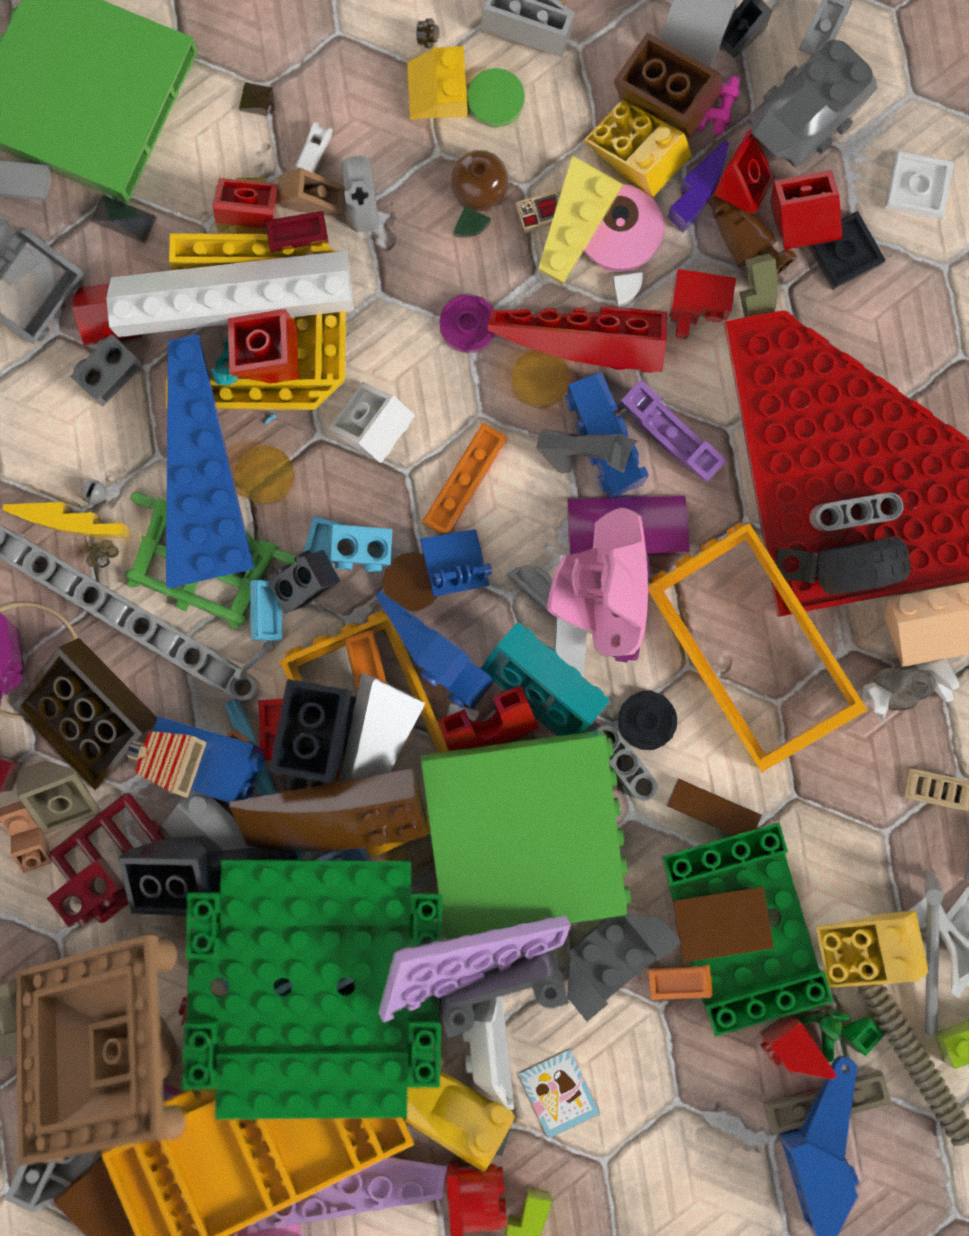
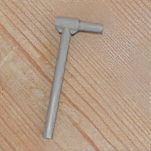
M927 869L924 872L925 882L923 885L927 900L926 961L929 971L926 974L925 1033L936 1035L938 1034L940 903L943 901V892L936 872L933 869Z

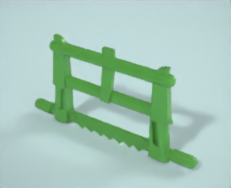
M133 492L130 496L132 502L148 509L152 508L154 511L146 537L142 536V542L133 569L127 570L125 574L129 580L126 586L138 587L142 585L178 600L176 608L187 612L189 605L228 620V624L237 630L238 625H244L247 622L245 613L250 605V581L261 580L273 558L287 565L295 563L294 558L296 555L281 549L278 550L279 546L263 540L257 541L246 532L250 550L255 552L252 557L255 569L248 570L244 577L238 574H231L215 578L239 588L231 609L194 594L198 582L184 585L183 589L178 587L167 589L166 582L147 575L155 555L166 558V545L161 544V541L166 532L167 501L161 498H157L156 501L155 498L140 492Z

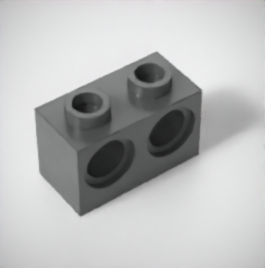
M111 334L108 338H103L96 344L94 352L87 359H82L76 364L73 370L74 373L70 377L103 407L143 364ZM114 353H121V358L117 363H109V359ZM99 373L101 375L99 382L89 385L90 377Z

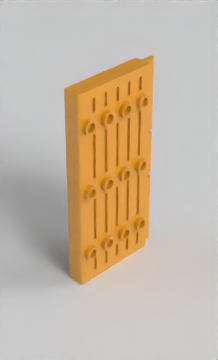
M215 1086V1090H200L202 1095L199 1097L196 1096L194 1090H187L163 1102V1105L180 1107L184 1113L185 1128L179 1138L102 1150L101 1156L136 1236H228L414 1145V1140L404 1118L215 1120Z

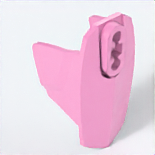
M627 508L613 510L595 522L593 549L562 557L561 563L555 570L547 603V610L554 616L573 626L591 631L595 649L606 657L633 655L642 644L647 618L648 572L642 519L639 514Z

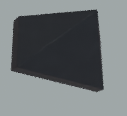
M102 194L91 221L146 243L157 217Z

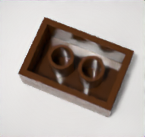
M648 32L614 79V84L620 98L678 129L687 137L692 135L723 91L719 72Z

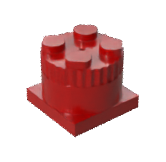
M450 1160L447 1163L446 1172L450 1236H464V1233L501 1230V1227H506L505 1198H499V1195L504 1194L503 1166L496 1167V1164H489L486 1171L483 1172L475 1166L460 1167L459 1160Z

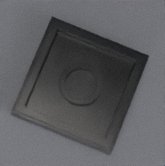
M858 211L841 219L842 239L808 246L833 290L886 262Z

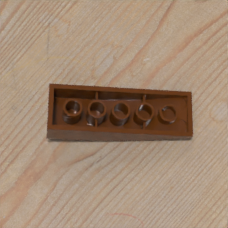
M413 768L230 802L233 816L246 844L249 846L295 851H337L382 846L389 843L427 837L425 805Z

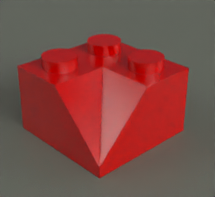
M286 309L228 318L229 373L231 375L270 384L299 379L297 325Z

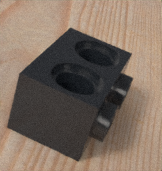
M307 550L300 553L294 558L295 563L293 565L288 564L276 571L278 576L268 583L284 614L306 607L341 582L324 550L315 553Z

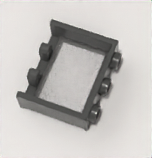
M19 227L0 253V323L28 343L35 344L36 341L41 342L49 331L47 325L52 318H58L66 307L64 301L70 293L72 295L75 294L81 287L83 280L80 278L84 272L23 227Z

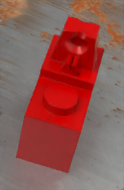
M678 269L674 279L669 311L670 321L677 322L675 338L687 339L690 324L697 325L700 316L705 317L710 322L727 320L732 312L736 278Z

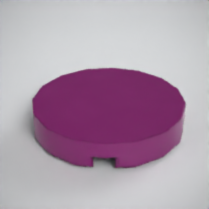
M464 294L449 300L443 307L439 319L440 333L445 343L452 349L462 353H476L486 348L495 336V333L488 331L491 310H494L492 305L483 297Z

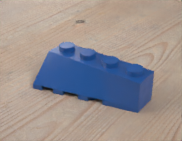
M602 372L568 384V394L564 395L569 411L575 410L579 420L575 422L579 436L623 434L628 437L627 426L620 415L615 416L614 411L617 410V405ZM635 444L630 451L624 473L608 465L606 460L588 456L591 465H597L600 472L597 480L602 492H608L610 498L642 487L649 476L645 466L638 467L639 452Z

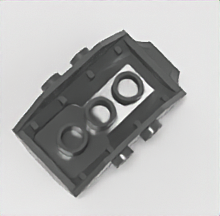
M829 40L801 67L794 66L785 75V82L779 88L774 85L763 97L765 101L745 120L752 125L751 134L776 158H785L796 168L810 160L817 152L822 155L833 143L831 138L837 133L843 135L854 123L851 119L877 90L876 79L871 67L848 44L840 40Z

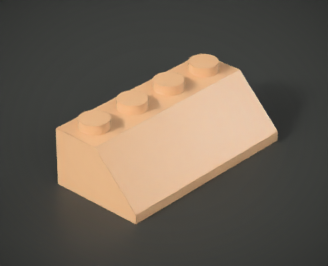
M969 582L888 598L884 619L902 667L969 654Z

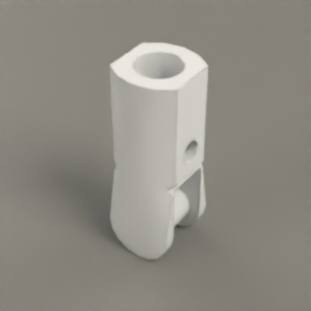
M313 123L294 169L303 168L315 173L319 161L331 140L332 128L326 130L319 127V123ZM315 138L322 140L320 145L313 143Z

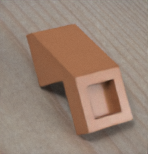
M22 801L0 808V821L11 836V855L22 872L25 873L51 864L52 861L49 858L50 851L45 835Z

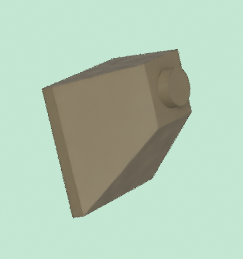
M45 760L17 771L18 797L44 835L93 817L101 812L100 807L74 769Z

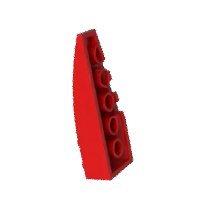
M611 306L600 307V312H585V307L573 308V313H559L556 308H546L538 314H532L529 309L491 310L488 331L522 346L574 362L611 367L615 370L633 369L641 370L645 373L663 372L667 342L668 311Z

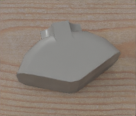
M366 156L348 157L343 161L342 169L345 200L351 228L356 232L375 230L379 225L371 161Z

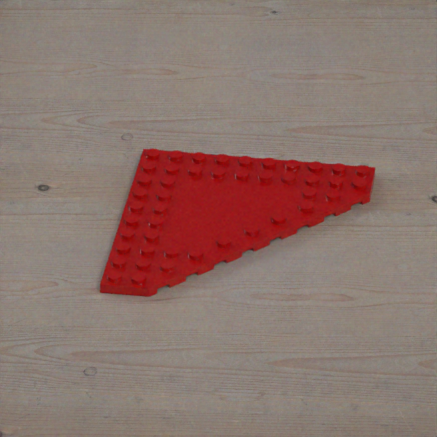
M786 310L725 321L724 328L763 543L774 563L776 561L777 549L779 548L818 553L838 546L899 536L907 545L911 571L906 580L898 583L849 593L826 594L819 586L817 577H815L814 583L785 579L805 612L968 581V437L951 425L945 424L915 400H911L899 392L898 388L881 376H876L845 351L842 352L829 343V340L812 328H808L800 323ZM882 493H894L903 502L901 515L889 521L838 530L819 531L811 525L809 520L811 510L815 506L824 503ZM884 499L880 504L881 512L885 515L891 510V504L887 499ZM854 504L850 509L851 517L855 520H858L862 514V510L857 504ZM824 509L820 519L826 526L831 523L832 514L829 510ZM787 556L782 561V568L786 573H794L799 568V561L794 556ZM771 581L777 616L792 615Z

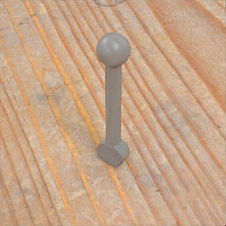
M271 641L265 642L263 649L245 666L236 669L235 678L243 680L246 672L267 652L270 653L274 650V643Z

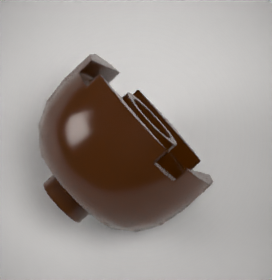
M473 150L465 153L457 160L451 174V189L463 207L472 211L485 212L504 200L508 191V173L503 161L496 154L487 150Z

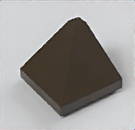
M245 82L239 111L267 116L273 87Z

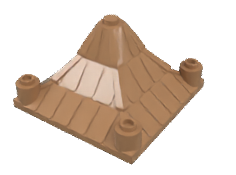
M148 934L16 971L18 1165L59 1162L65 1157L148 1141L175 1140L183 1133L185 1116L182 1109L175 1105H163V1096L161 1095L162 1079L170 1073L177 1060L176 1040L167 1023L159 1015L157 1007V972L166 973L170 971L177 959L176 947L171 941L158 940V935Z

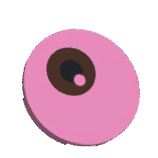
M623 184L622 189L584 250L585 254L598 264V267L608 271L627 272L641 267L658 251L663 238L664 220L658 204L642 189Z

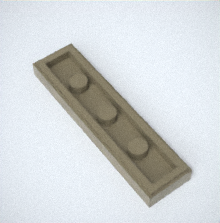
M878 1071L856 1077L851 1114L891 1104L883 1072ZM821 1087L764 1102L773 1135L802 1128Z

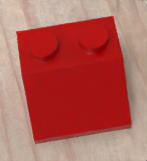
M794 1016L782 1017L759 1033L764 1040L760 1044L776 1066L782 1064L790 1072L831 1080L837 1077L802 1023Z

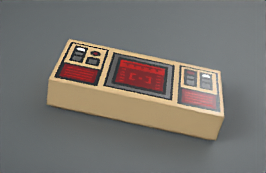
M562 189L516 202L517 212L524 233L552 224Z

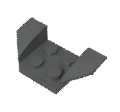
M628 913L623 916L606 918L569 949L568 999L586 1022H588L608 1005L607 999L657 957L660 960L663 959L681 941L662 918Z

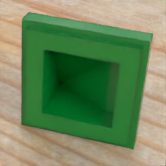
M868 1016L843 1026L841 1034L864 1056L885 1036L883 1031Z

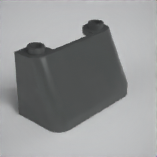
M554 949L532 959H527L525 956L518 958L511 963V968L502 972L499 971L498 967L484 973L485 979L440 998L447 1038L461 1035L470 1030L474 1023L473 1004L525 989L533 988L535 998L542 1007L549 1009L570 1004Z

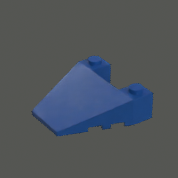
M379 591L376 597L415 663L424 670L421 676L435 687L440 683L450 692L447 698L460 708L466 704L474 709L494 683V680L470 662L471 658L462 649L433 628H429L419 618L411 615L402 606Z

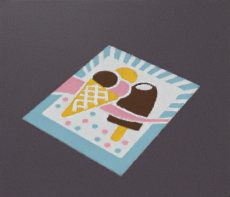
M571 1049L518 1074L548 1139L600 1114Z

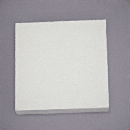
M897 150L894 155L884 209L941 221L944 217L954 162Z

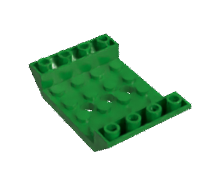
M780 822L662 856L666 882L672 900L763 886L767 910L776 909L779 913V921L775 925L770 926L773 949L690 961L691 966L710 965L713 996L711 998H701L715 1037L834 1002L825 972L819 969L785 856V853H788Z

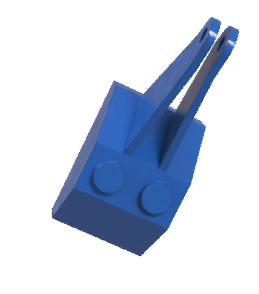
M844 1055L836 1057L832 1062L831 1067L837 1077L833 1080L825 1078L801 1130L794 1129L779 1133L805 1222L814 1236H838L858 1198L855 1185H859V1180L853 1165L849 1166L845 1158L857 1066L853 1060ZM847 1065V1069L842 1071V1067Z

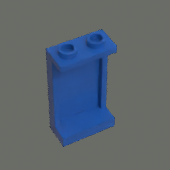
M162 717L157 718L153 732L191 735L207 742L190 791L229 803L253 797L257 773L264 765L265 750L263 748Z

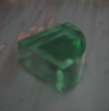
M465 206L453 230V236L469 238L479 235L489 226L491 218Z

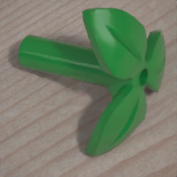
M828 1009L827 1014L816 1010L803 1015L798 1020L802 1024L819 1023L822 1036V1054L828 1062H833L835 1059L834 1042L838 1040L842 1031V1021L840 1020H850L851 1016L835 1009Z

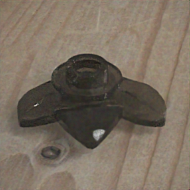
M892 658V668L881 670L873 679V682L878 686L892 692L888 709L895 711L914 708L919 700L931 696L936 688V681L930 673L920 670L916 664L902 667L899 658ZM916 682H923L925 685H918Z

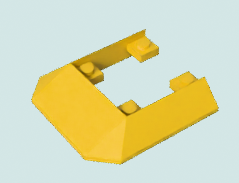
M170 233L169 263L171 264L172 271L332 253L335 251L327 243L270 252L267 234ZM346 311L291 317L297 325L299 379L271 384L251 379H238L230 385H220L214 379H210L217 409L316 410L345 382ZM166 378V409L168 404V378Z

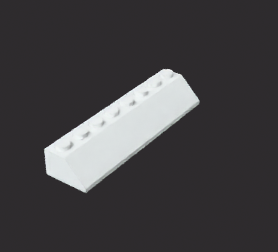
M348 251L111 277L106 297L109 327L118 337L228 325V318L286 309L291 317L354 310Z

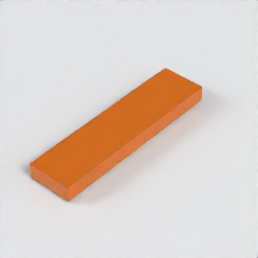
M482 423L424 517L422 524L440 535L451 533L507 442V436Z

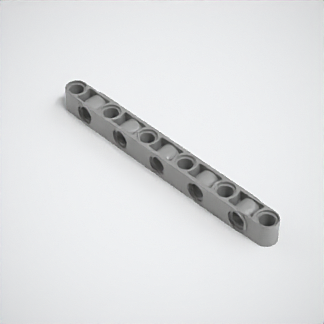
M0 525V559L217 690L225 692L241 701H252L259 695L260 684L258 680L247 672L243 680L248 679L252 685L251 692L246 696L239 694L238 685L242 680L235 678V671L239 667L235 663L27 538ZM46 559L48 562L47 569L42 573H38L37 565L39 561ZM92 589H97L98 599L94 603L89 604L87 601L88 592ZM147 619L149 622L148 631L144 634H139L137 631L138 623L140 620ZM193 649H197L200 652V660L197 664L190 665L187 660L188 653Z

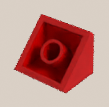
M749 129L742 139L714 193L715 196L750 214L756 213L775 178L759 141L751 134L752 129Z
M219 178L213 201L215 223L266 228L265 220L275 219L278 184Z
M110 283L80 287L75 293L72 309L84 346L97 344L101 339L108 338L111 334L119 341L142 338V334L118 337L109 327L106 297Z

